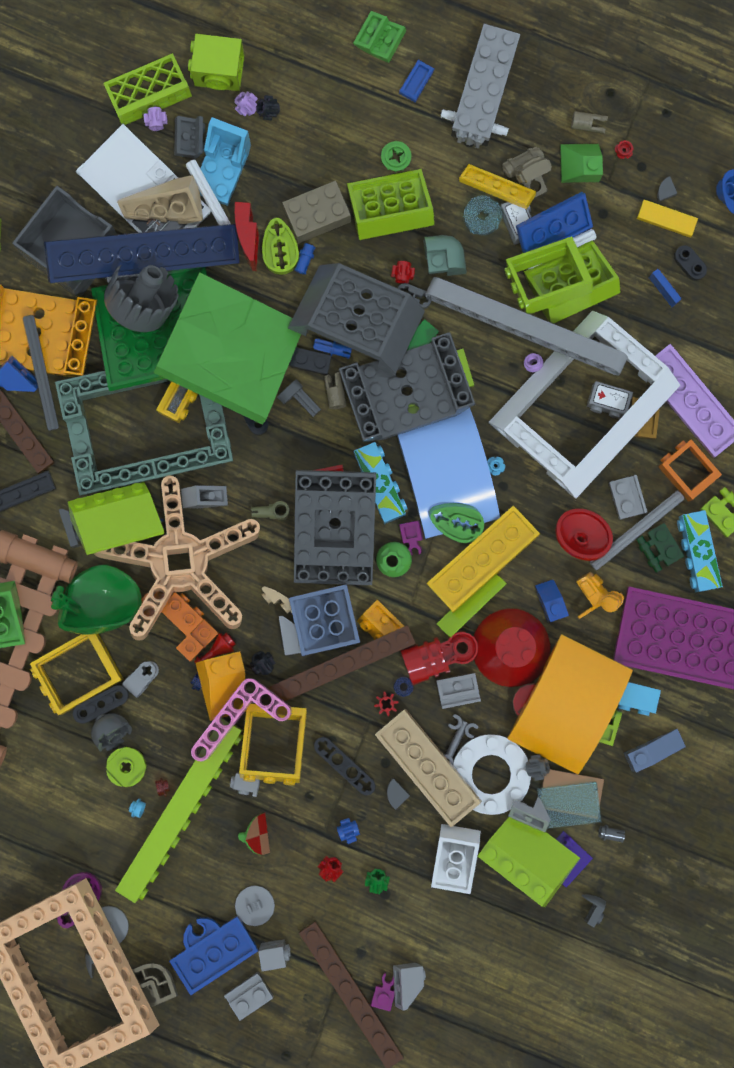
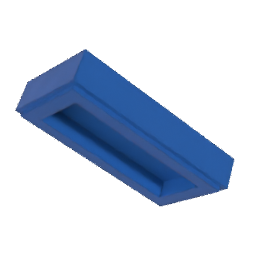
M418 60L401 87L399 94L416 103L434 73V68Z
M659 269L649 276L651 282L671 307H674L681 300L679 294Z

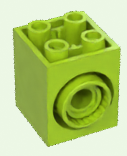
M195 34V41H191V53H193V56L188 62V71H190V78L193 79L194 85L215 90L240 91L245 56L242 39Z

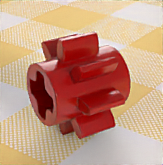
M398 261L397 266L393 265L391 277H395L396 283L408 284L409 280L414 278L415 268H411L410 262Z
M383 692L384 697L376 696L379 704H375L374 707H380L379 714L385 711L387 716H389V711H397L394 708V704L399 702L392 700L394 694L388 697L386 692ZM390 699L391 708L386 707L383 709L381 701Z
M326 856L317 866L320 869L319 876L326 882L330 880L335 882L344 872L341 870L342 863L336 857L329 859Z

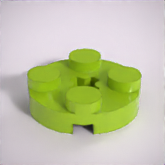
M124 747L115 750L108 757L106 772L110 781L115 785L130 787L143 779L147 764L140 751L135 748ZM123 762L131 764L130 772L127 770L122 771Z

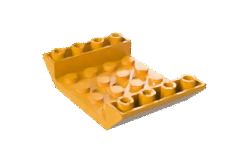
M0 284V366L13 356L28 371H34L31 356L28 355L29 345L23 323L24 316L33 315L36 327L41 329L39 340L47 374L65 377L83 376L97 300L77 297V300L36 294L6 289ZM39 309L45 312L41 319L35 317V312Z

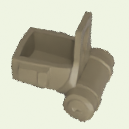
M529 148L526 152L508 159L502 164L503 173L508 178L515 176L519 183H522L529 189L531 180L538 181L540 189L536 192L535 197L547 192L541 175L551 171L552 166L550 160L544 158L540 148Z

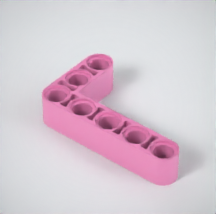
M244 680L191 750L192 757L197 761L207 760L252 701L278 721H285L290 718L292 714L291 707L257 680ZM248 682H253L256 686L253 693L246 691V684ZM264 694L270 695L272 699L271 703L267 706L263 705L261 701ZM236 698L243 700V707L241 709H236L233 705ZM280 706H284L287 709V715L284 718L279 717L277 714V709ZM224 714H228L231 717L229 725H224L221 721ZM212 730L217 731L219 734L217 741H212L209 738V733ZM199 746H203L206 749L205 757L197 755Z

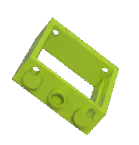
M572 236L506 259L507 268H504L507 279L511 278L512 291L514 294L517 293L519 297L517 298L520 309L524 308L527 314H532L593 292L592 278ZM568 255L580 282L528 300L517 272Z

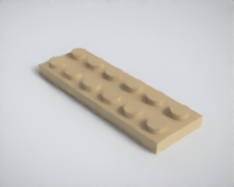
M406 709L375 734L450 827L454 826L482 802Z

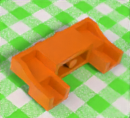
M173 591L162 613L187 636L176 649L192 662L218 636L219 632L202 617L204 613L197 606L193 608L189 604L191 600L185 594L181 593L179 595ZM156 592L154 598L162 599L165 594L163 592ZM148 593L142 598V603L145 600ZM146 609L143 614L150 617L155 611L153 609Z

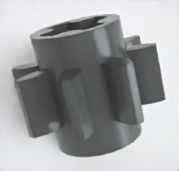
M541 755L531 756V759L526 762L528 776L534 777L535 781L543 780L544 776H547L546 774L550 772L548 760L541 758Z

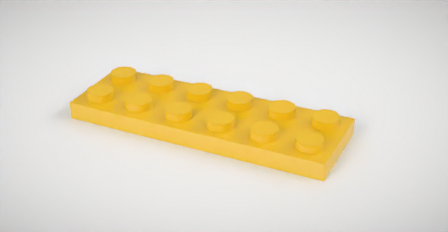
M513 505L428 581L427 585L454 613L531 544L540 533Z

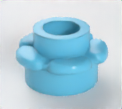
M491 457L488 459L487 463L492 475L497 476L505 470L502 458Z
M141 799L131 803L129 812L133 818H141L145 810L146 803L142 802Z

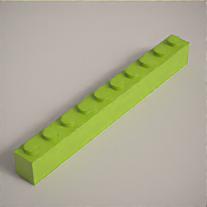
M221 718V721L224 725L230 724V721H228L225 718ZM234 725L207 760H195L117 886L116 892L134 903L139 899H144L149 891L146 889L149 882L153 883L159 875L158 867L160 864L165 865L170 857L167 854L171 847L175 848L181 839L178 837L181 830L186 831L191 823L189 820L190 815L197 813L202 805L199 803L202 796L206 797L212 788L210 786L213 778L217 780L220 776L222 763L229 761L233 754L231 752L234 744L238 746L242 740L243 735L241 733L243 729ZM214 730L209 738L212 741H217L219 738L218 732ZM204 747L198 755L199 757H205L206 749Z

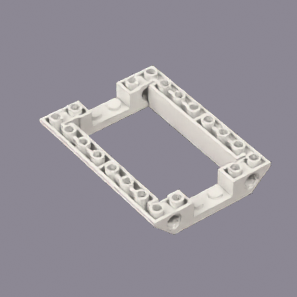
M591 311L573 332L589 339H593L595 336L600 340V343L624 352L628 356L627 361L639 370L638 376L652 385L587 456L575 467L520 419L522 414L574 360V358L554 351L543 363V367L535 372L489 421V424L517 448L520 446L547 470V474L575 499L680 387L675 376L663 362L612 319L595 311Z

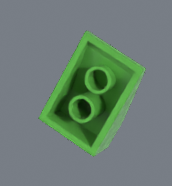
M15 581L0 583V648L25 644L20 600Z

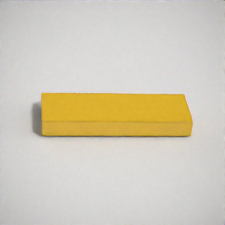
M643 200L637 216L638 220L689 238L692 237L698 220L696 217L647 200Z

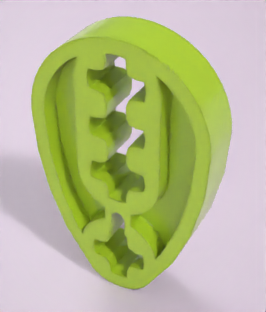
M274 218L269 222L265 230L262 255L267 269L279 275L290 273L296 268L299 260V251L290 228L282 219ZM275 224H279V227H282L279 228V236H277L275 229H272L275 227ZM278 242L285 245L282 247V253L286 254L283 256L284 263L288 264L284 266L285 269L277 266L280 264L279 257H276L279 255V251L274 246H277Z

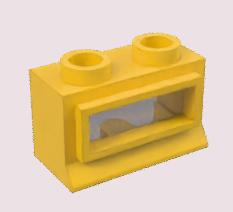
M171 381L156 410L159 414L180 423L181 420L184 421L189 412L187 408L190 403H194L198 394Z

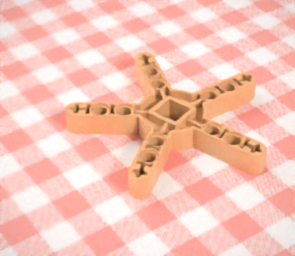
M166 476L161 482L167 534L162 536L154 546L133 542L111 548V552L107 549L94 553L99 558L151 568L152 575L156 581L130 623V634L135 640L145 639L173 591L184 592L192 590L226 627L236 629L241 625L242 613L206 576L208 561L256 540L259 536L260 525L256 520L248 519L199 540L184 530L178 479L174 476ZM172 484L173 494L169 495L168 485ZM170 502L178 504L174 509L169 508L167 505ZM172 521H178L180 523V525L175 528L171 527L169 524ZM250 527L252 530L254 529V533H251V531H247L248 528ZM236 535L238 540L230 541L228 536ZM217 542L220 544V548L212 549L210 544ZM119 547L126 549L123 554H117L115 550ZM137 551L145 552V556L142 558H137L134 555ZM189 553L191 569L169 571L167 555ZM204 586L211 588V592L208 594H203L200 590ZM156 592H163L165 594L162 599L154 598ZM221 600L225 603V606L217 608L214 606V603ZM146 609H153L155 611L150 617L143 614ZM229 614L232 617L237 616L236 622L234 620L229 621ZM142 619L144 621L142 625L143 632L139 631L138 633H136L135 627L140 628L142 624Z

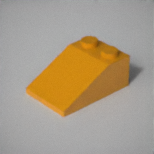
M240 651L196 663L210 721L215 719L240 684L245 680V669ZM236 698L233 702L234 707L241 709L243 707V700Z

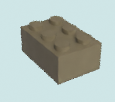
M336 181L282 202L283 210L298 244L351 222V215Z

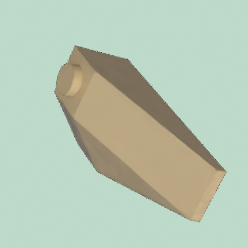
M193 175L173 179L117 201L124 219L146 221L148 219H158L160 222H167L169 220L178 221V224H188L203 220L200 191Z

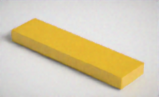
M470 164L467 165L459 177V182L526 210L536 196V191Z

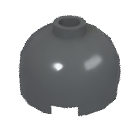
M102 714L95 720L96 722L91 730V738L100 752L104 748L110 751L124 742L122 738L127 733L131 734L132 727L119 714Z

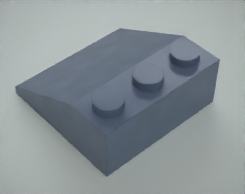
M347 584L289 598L302 656L360 643Z

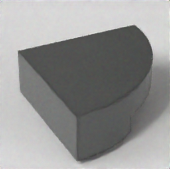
M670 176L659 186L657 193L658 202L677 195Z

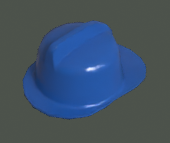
M734 169L728 170L716 186L717 197L733 214Z

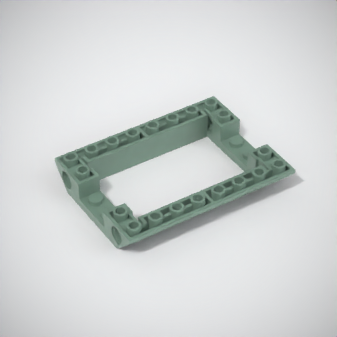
M101 371L55 382L62 417L67 423L74 457H71L79 496L232 462L231 443L222 405L200 395L206 422V432L211 447L207 446L98 471L83 400L170 380L164 379L109 391L106 373Z

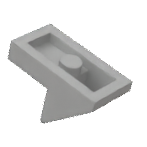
M539 797L533 808L523 802L514 800L508 816L543 832H546L551 820Z

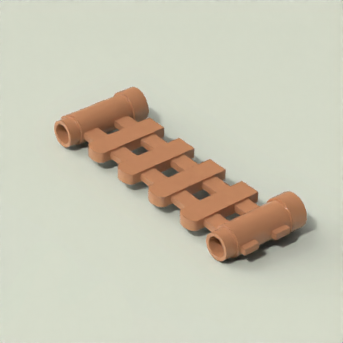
M5 530L0 531V563L12 565L7 578L0 577V583L15 581L20 606L28 608L29 611L23 624L25 644L15 646L8 664L0 661V729L1 727L11 728L17 721L18 713L15 709L10 708L9 705L15 689L24 691L31 684V673L23 670L29 653H40L46 645V637L37 632L44 615L54 616L59 611V609L54 610L51 608V597L55 585L60 580L71 583L78 567V561L67 556L68 550L53 546L51 550L37 545L38 539L24 534L21 539L18 538V535ZM26 570L42 575L37 590L21 585ZM0 745V767L7 752V747Z

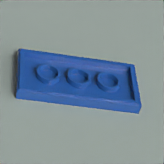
M583 192L516 225L523 253L571 236L575 237L593 227L586 194Z

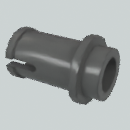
M608 825L600 826L598 837L602 838L603 841L608 839L623 843L625 830L609 828Z

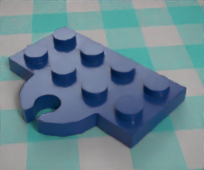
M238 915L222 926L211 918H197V924L204 928V932L201 935H196L193 932V925L191 923L187 926L183 940L186 949L170 959L169 962L190 995L259 951Z

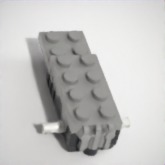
M487 24L483 25L458 111L453 112L443 109L441 118L454 122L451 136L457 138L458 143L464 142L466 147L475 145V148L479 149L480 145L488 146L491 133L507 136L509 128L496 124L495 120L520 38L519 33Z

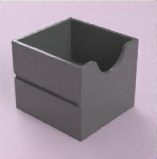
M56 186L12 244L26 261L48 276L44 247L45 241L117 235L111 224L101 217L90 213L68 193ZM95 279L57 283L74 296L82 297Z

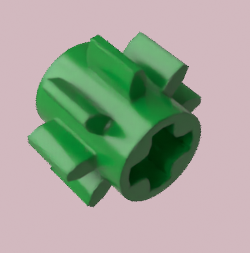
M375 868L371 873L367 872L365 886H369L370 893L380 894L383 890L387 891L390 877L385 876L384 870Z

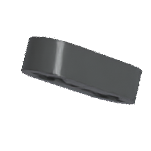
M407 283L401 284L397 288L402 291L408 289V293L413 295V298L423 310L430 306L431 295L426 297L428 302H424L423 305L420 304L419 299L415 298V296L422 298V296H425L426 291Z

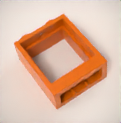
M692 439L688 442L683 440L675 447L677 451L672 455L670 453L666 454L660 460L662 464L658 466L688 502L697 497L722 475ZM688 448L710 472L691 490L669 466L672 461Z

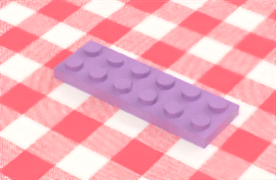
M669 344L655 356L670 369L680 384V387L666 402L709 454L715 458L734 442V419L674 347Z

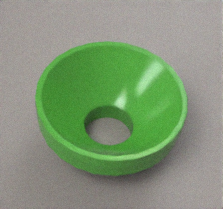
M389 542L379 549L376 558L377 566L384 575L399 577L409 570L412 563V555L404 544ZM390 555L398 558V564L394 567L387 563V558Z

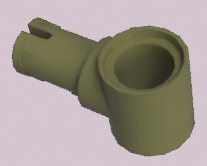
M283 501L269 504V506L251 507L252 512H258L252 513V519L270 517V519L286 520L290 515V508ZM279 506H284L287 509L286 513L282 516L276 514V509Z

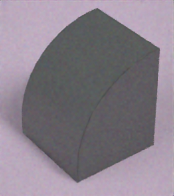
M393 777L391 778L387 786V796L390 804L396 810L410 795Z

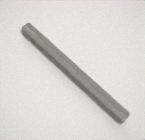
M679 491L673 493L614 541L604 557L590 561L591 566L595 570L600 569L684 500L683 494Z

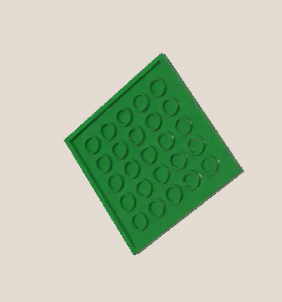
M205 267L168 271L167 278L171 275L174 279V285L176 284L178 287V300L165 323L159 329L151 332H136L120 325L112 318L105 306L104 293L108 285L91 288L93 299L97 300L95 314L109 391L166 379L153 372L199 272L207 276Z

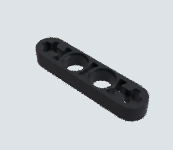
M319 737L315 741V751L361 794L371 795L375 791L374 780L330 739ZM319 741H327V748L330 750L332 747L336 749L330 754L329 758L325 756L328 754L326 750L322 749L320 751L318 749L320 746L318 744ZM338 753L343 756V762L340 765H335L332 762L334 754ZM349 767L357 769L358 775L355 778L347 776L346 771ZM361 774L365 776L362 778L365 783L371 782L370 787L372 789L370 791L367 789L363 791V785L358 782V785L354 783L360 778Z

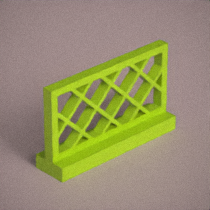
M173 53L103 83L119 120L124 125L143 118V114H148L147 110L151 107L164 109L192 97L189 86ZM173 62L174 65L171 71L163 69L164 64ZM147 71H156L154 78L145 76ZM160 73L169 75L166 82L157 80ZM133 77L139 78L136 86L128 84L129 80ZM172 77H176L181 80V82L178 84H170ZM143 80L151 82L148 90L140 87ZM155 84L164 86L157 93L152 91ZM120 85L121 89L119 93H115L110 90V87ZM125 88L134 90L131 97L123 95ZM138 91L146 94L143 99H135ZM120 99L128 101V104L122 108L117 106Z

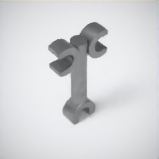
M453 714L452 717L458 720V724L455 726L448 724L451 729H457L446 754H444L452 765L454 763L452 757L464 733L467 737L474 738L472 734H469L468 730L470 727L478 729L476 724H469L456 714Z

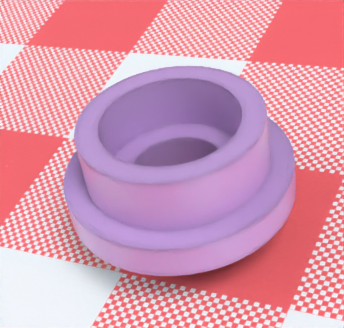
M531 353L525 358L524 366L529 372H537L543 367V359L540 355Z

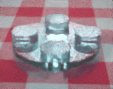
M474 197L465 207L463 214L464 223L472 234L488 235L498 229L502 219V210L497 202L490 199L491 197ZM480 211H483L484 214H488V216L485 217V220L478 218V215H480Z

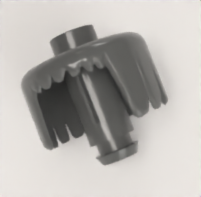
M122 265L118 266L104 293V302L109 314L120 325L132 331L151 332L159 329L167 320L178 300V287L176 284L174 285L173 277L170 275L167 278L168 272L165 268L160 267L159 269L156 266L149 265L141 270L138 277L133 276L130 278V276L118 278V272Z

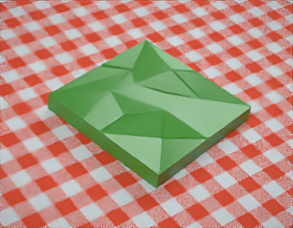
M199 272L153 373L263 425L271 410L301 334L288 329L293 318Z

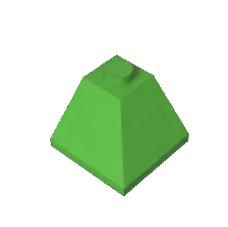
M599 144L560 145L561 183L600 181L603 175V160Z

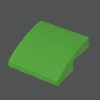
M371 11L353 44L366 53L389 63L407 30L405 26L389 21L387 16Z

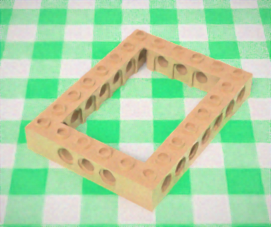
M87 878L0 922V979L44 1068H80L150 1035L159 1026ZM66 912H69L122 1019L118 1025L109 1026L97 1035L94 1033L80 1043L79 1041L75 1042L69 1048L64 1041V1035H61L55 1023V1017H52L46 1004V998H43L37 986V980H34L28 968V962H25L19 950V944L15 941V938Z

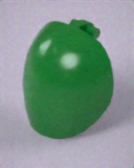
M97 565L86 569L73 578L65 594H63L64 587L57 586L56 591L53 592L51 597V608L54 610L59 609L57 623L59 628L70 633L82 635L109 632L131 622L142 604V596L136 582L123 571L109 565Z

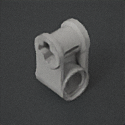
M153 661L143 662L122 685L138 698L158 675V665ZM151 666L152 668L150 671L152 672V674H146L145 672L147 671V669L145 667Z

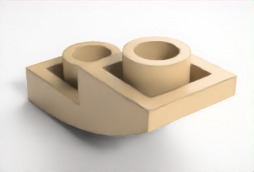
M265 586L262 588L264 592L262 596L268 603L273 602L276 604L281 600L283 603L280 605L288 614L290 611L292 613L290 601L287 597Z

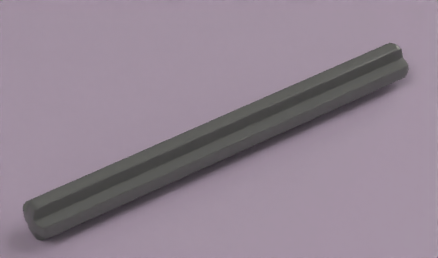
M27 315L23 317V323L48 430H55L59 428L36 322L33 315Z

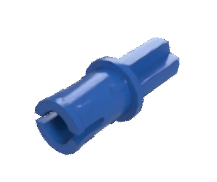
M316 338L313 345L314 349L331 353V356L335 354L350 359L352 348L338 344L336 341L330 342Z

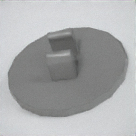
M256 885L242 890L235 903L236 914L240 920L251 926L263 925L273 915L275 907L271 893L264 887Z

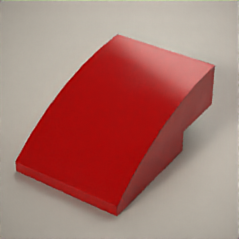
M235 202V223L243 254L252 271H256L259 245L257 223L253 222L251 203Z

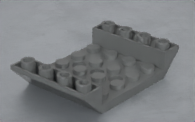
M340 263L319 265L288 329L304 336L307 335L309 330L379 360L377 368L395 375L425 311L409 293ZM369 293L372 297L364 299L361 294ZM360 308L364 313L358 315L354 312V309ZM354 324L357 329L348 330L346 325Z
M450 332L433 337L429 344L406 351L398 370L403 369L406 371L407 374L404 378H398L396 375L377 368L379 360L362 366L354 363L339 368L363 441L384 440L457 416L475 405ZM404 387H410L413 390L409 396L403 395L401 391ZM416 405L419 410L417 413L411 414L408 412V407Z

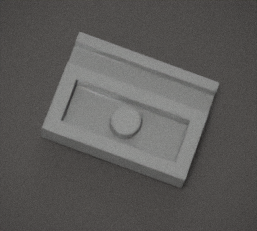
M637 475L608 483L619 520L647 513Z
M475 673L436 681L442 709L481 701Z
M258 972L224 995L239 1021L274 998Z

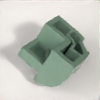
M447 235L424 237L425 258L429 274L444 272L447 273V276L466 274L464 250L456 238Z

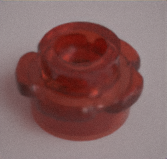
M160 778L161 780L155 781L158 796L165 795L166 797V792H170L168 781H163V778Z

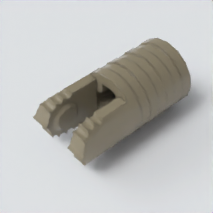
M574 111L571 129L605 134L606 129L598 126L592 127L593 119L607 121L608 116Z
M340 372L335 373V387H333L331 376L325 375L329 409L346 407Z

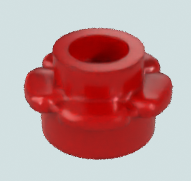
M624 140L615 146V152L620 159H628L633 155L632 151L634 148L631 142Z

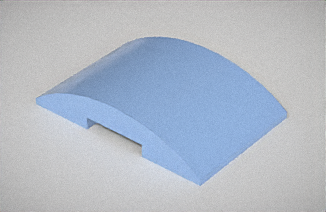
M470 408L457 416L397 435L425 539L443 534L430 520L429 511L433 506L445 503L466 504L475 507L481 513L484 523L500 518L487 459ZM439 512L438 514H434L436 519L439 516L444 517L442 516L441 512ZM458 517L456 520H452L454 525L456 522H459L463 528L465 525L472 527L467 520L465 523L460 522Z

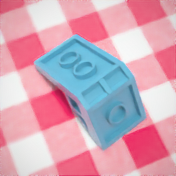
M212 117L208 126L204 148L206 156L200 169L218 202L228 206L249 155L251 142L247 130Z

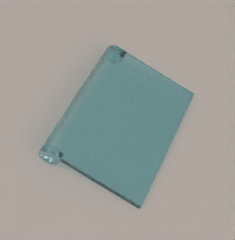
M597 782L537 789L538 797L541 799L551 819L547 829L601 822Z

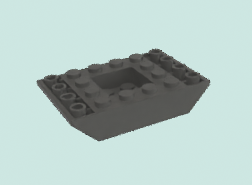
M296 470L294 583L372 585L376 472ZM332 518H338L341 523L338 526H332L329 521Z

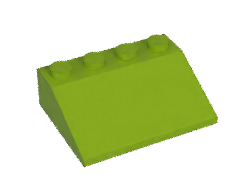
M422 169L347 183L359 240L434 225L433 206Z
M593 240L577 247L592 278L593 292L542 310L550 323L554 324L620 293L618 275ZM568 255L524 271V275L535 297L580 282Z
M144 482L68 501L71 522L87 555L164 534V529L151 494Z
M511 817L502 824L478 855L481 860L542 907L547 906L580 860V857L547 832L540 831Z

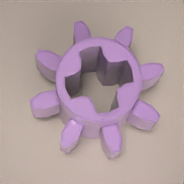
M252 92L239 93L235 98V104L237 105L235 110L244 116L254 114L257 106L255 102L258 98Z
M151 107L147 110L148 114H143L145 126H149V129L152 131L162 130L164 128L163 124H168L166 112H162L160 107Z

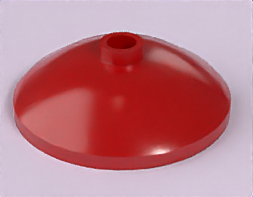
M569 510L562 514L556 524L555 533L559 544L568 554L575 558L586 561L597 560L604 557L612 546L613 535L608 523L601 516L590 510Z

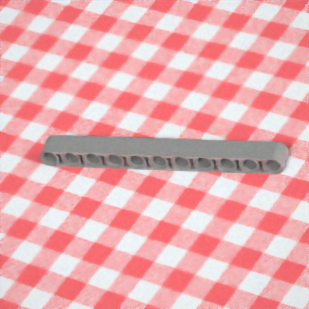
M433 277L425 293V297L431 295V301L613 375L621 374L628 358L622 351L437 277Z

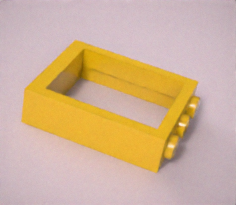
M81 634L30 663L32 667L30 671L35 679L38 678L41 683V692L44 696H48L51 701L49 703L50 708L54 714L57 713L58 715L65 714L77 705L124 680L99 634ZM90 639L111 680L64 706L42 665Z
M250 704L246 709L239 770L240 778H243V781L255 782V779L263 780L267 784H275V781H280L284 785L290 786L300 783L307 708L291 707L292 714L288 720L300 721L294 774L247 770L253 717L273 718L257 704ZM280 706L277 709L278 716L284 718L287 715V709L284 706Z

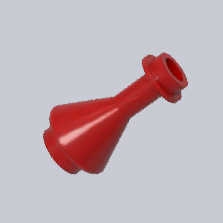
M227 632L224 635L219 633L211 650L201 658L196 656L194 662L196 664L218 655L234 652L233 647L236 643Z

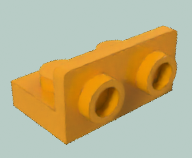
M378 600L357 620L360 627L368 632L374 640L404 627Z

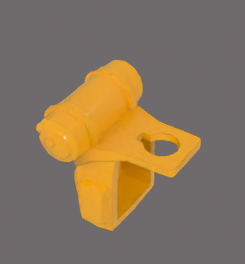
M589 572L576 581L592 604V607L578 616L579 619L600 606L607 612H614L623 604V594L617 591L608 592L602 585L604 581L597 573Z

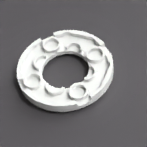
M493 734L476 737L465 743L455 756L453 767L482 800L473 809L476 812L489 815L507 812L511 810L514 800L521 802L529 789L531 776L529 777L526 772V762H528V759L523 750L506 737ZM483 756H499L509 765L511 772L510 781L506 788L499 793H484L473 783V767Z

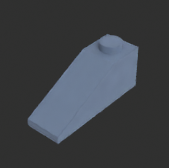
M674 729L624 752L631 771L637 773L686 746L678 729Z

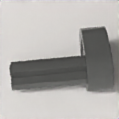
M297 379L277 397L284 405L294 397L312 417L321 410L302 390L303 386Z

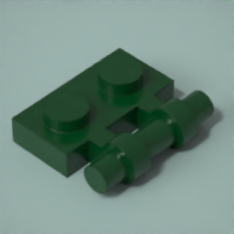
M665 523L647 532L649 541L646 542L643 536L636 539L639 544L638 548L641 552H644L648 559V565L654 569L655 573L662 570L659 564L660 561L663 560L667 567L684 557ZM653 545L659 554L656 557L650 549Z

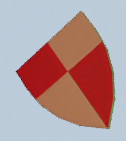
M265 813L254 817L246 832H240L238 835L239 840L246 843L248 848L258 855L270 853Z

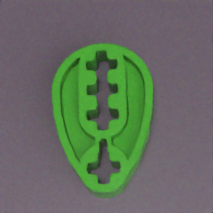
M445 503L433 506L429 511L430 520L435 527L445 536L457 542H472L483 532V517L473 506L460 503ZM439 512H441L442 516L444 517L439 516L436 519L434 514H438ZM458 517L460 522L465 523L467 520L469 525L474 526L476 523L478 528L471 530L468 525H465L463 528L461 523L456 522L454 525L452 520H456Z

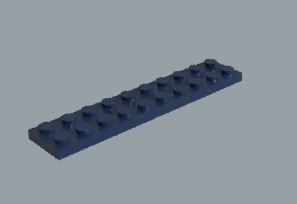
M236 224L44 242L49 283L112 277L120 265L122 266L118 276L139 274L144 267L149 265L156 266L159 269L163 267L170 271L239 263Z

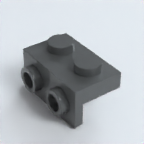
M182 116L175 118V156L196 159L204 152L205 142L203 141V134L205 132V123H203V116H198L196 119Z

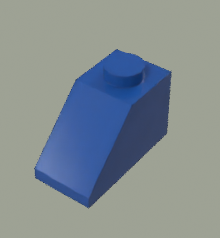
M13 356L0 367V387H4L7 391L35 392L37 390L36 377Z
M554 579L535 585L547 623L569 616L563 597Z

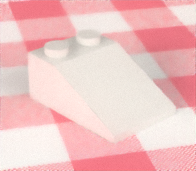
M441 824L431 887L467 894L471 893L481 831Z

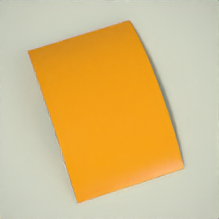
M561 634L507 739L579 774L613 717L633 670Z

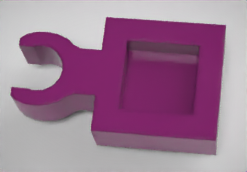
M420 520L399 524L403 543H409L411 555H413L412 548H417L418 553L421 554L422 547L418 543V541L423 540Z
M384 972L382 975L383 984L382 986L376 985L371 1006L390 1011L395 996L394 990L390 989L394 984V975L392 980L388 982L385 980L386 972Z

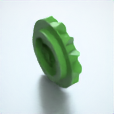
M399 141L388 143L381 152L382 164L388 170H393L394 172L403 171L409 166L411 161L409 147ZM393 151L394 153H396V155H401L399 157L400 162H398L396 159H391L393 158Z

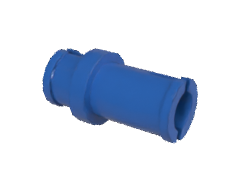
M304 243L303 249L299 252L300 257L294 271L306 275L309 263L314 258L313 253L316 247Z

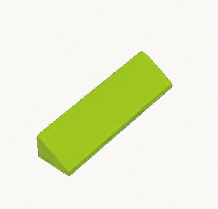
M496 574L454 613L450 610L436 624L449 638L452 637L507 583Z

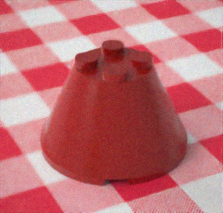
M503 609L490 614L480 623L473 636L478 643V653L474 658L477 668L487 679L501 686L518 687L530 683L543 672V668L550 656V640L546 629L536 617L523 610Z

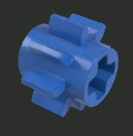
M349 818L341 820V826L337 827L341 841L347 840L348 844L357 841L356 836L360 835L356 820L350 822Z

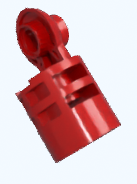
M457 632L446 642L440 643L438 637H435L433 642L428 643L424 641L421 646L416 644L400 651L412 685H416L429 680L430 676L434 675L436 678L439 676V673H450L448 666L450 664H467L473 661L478 653V643L471 634ZM460 642L467 645V651L464 654H460L457 651L456 647Z

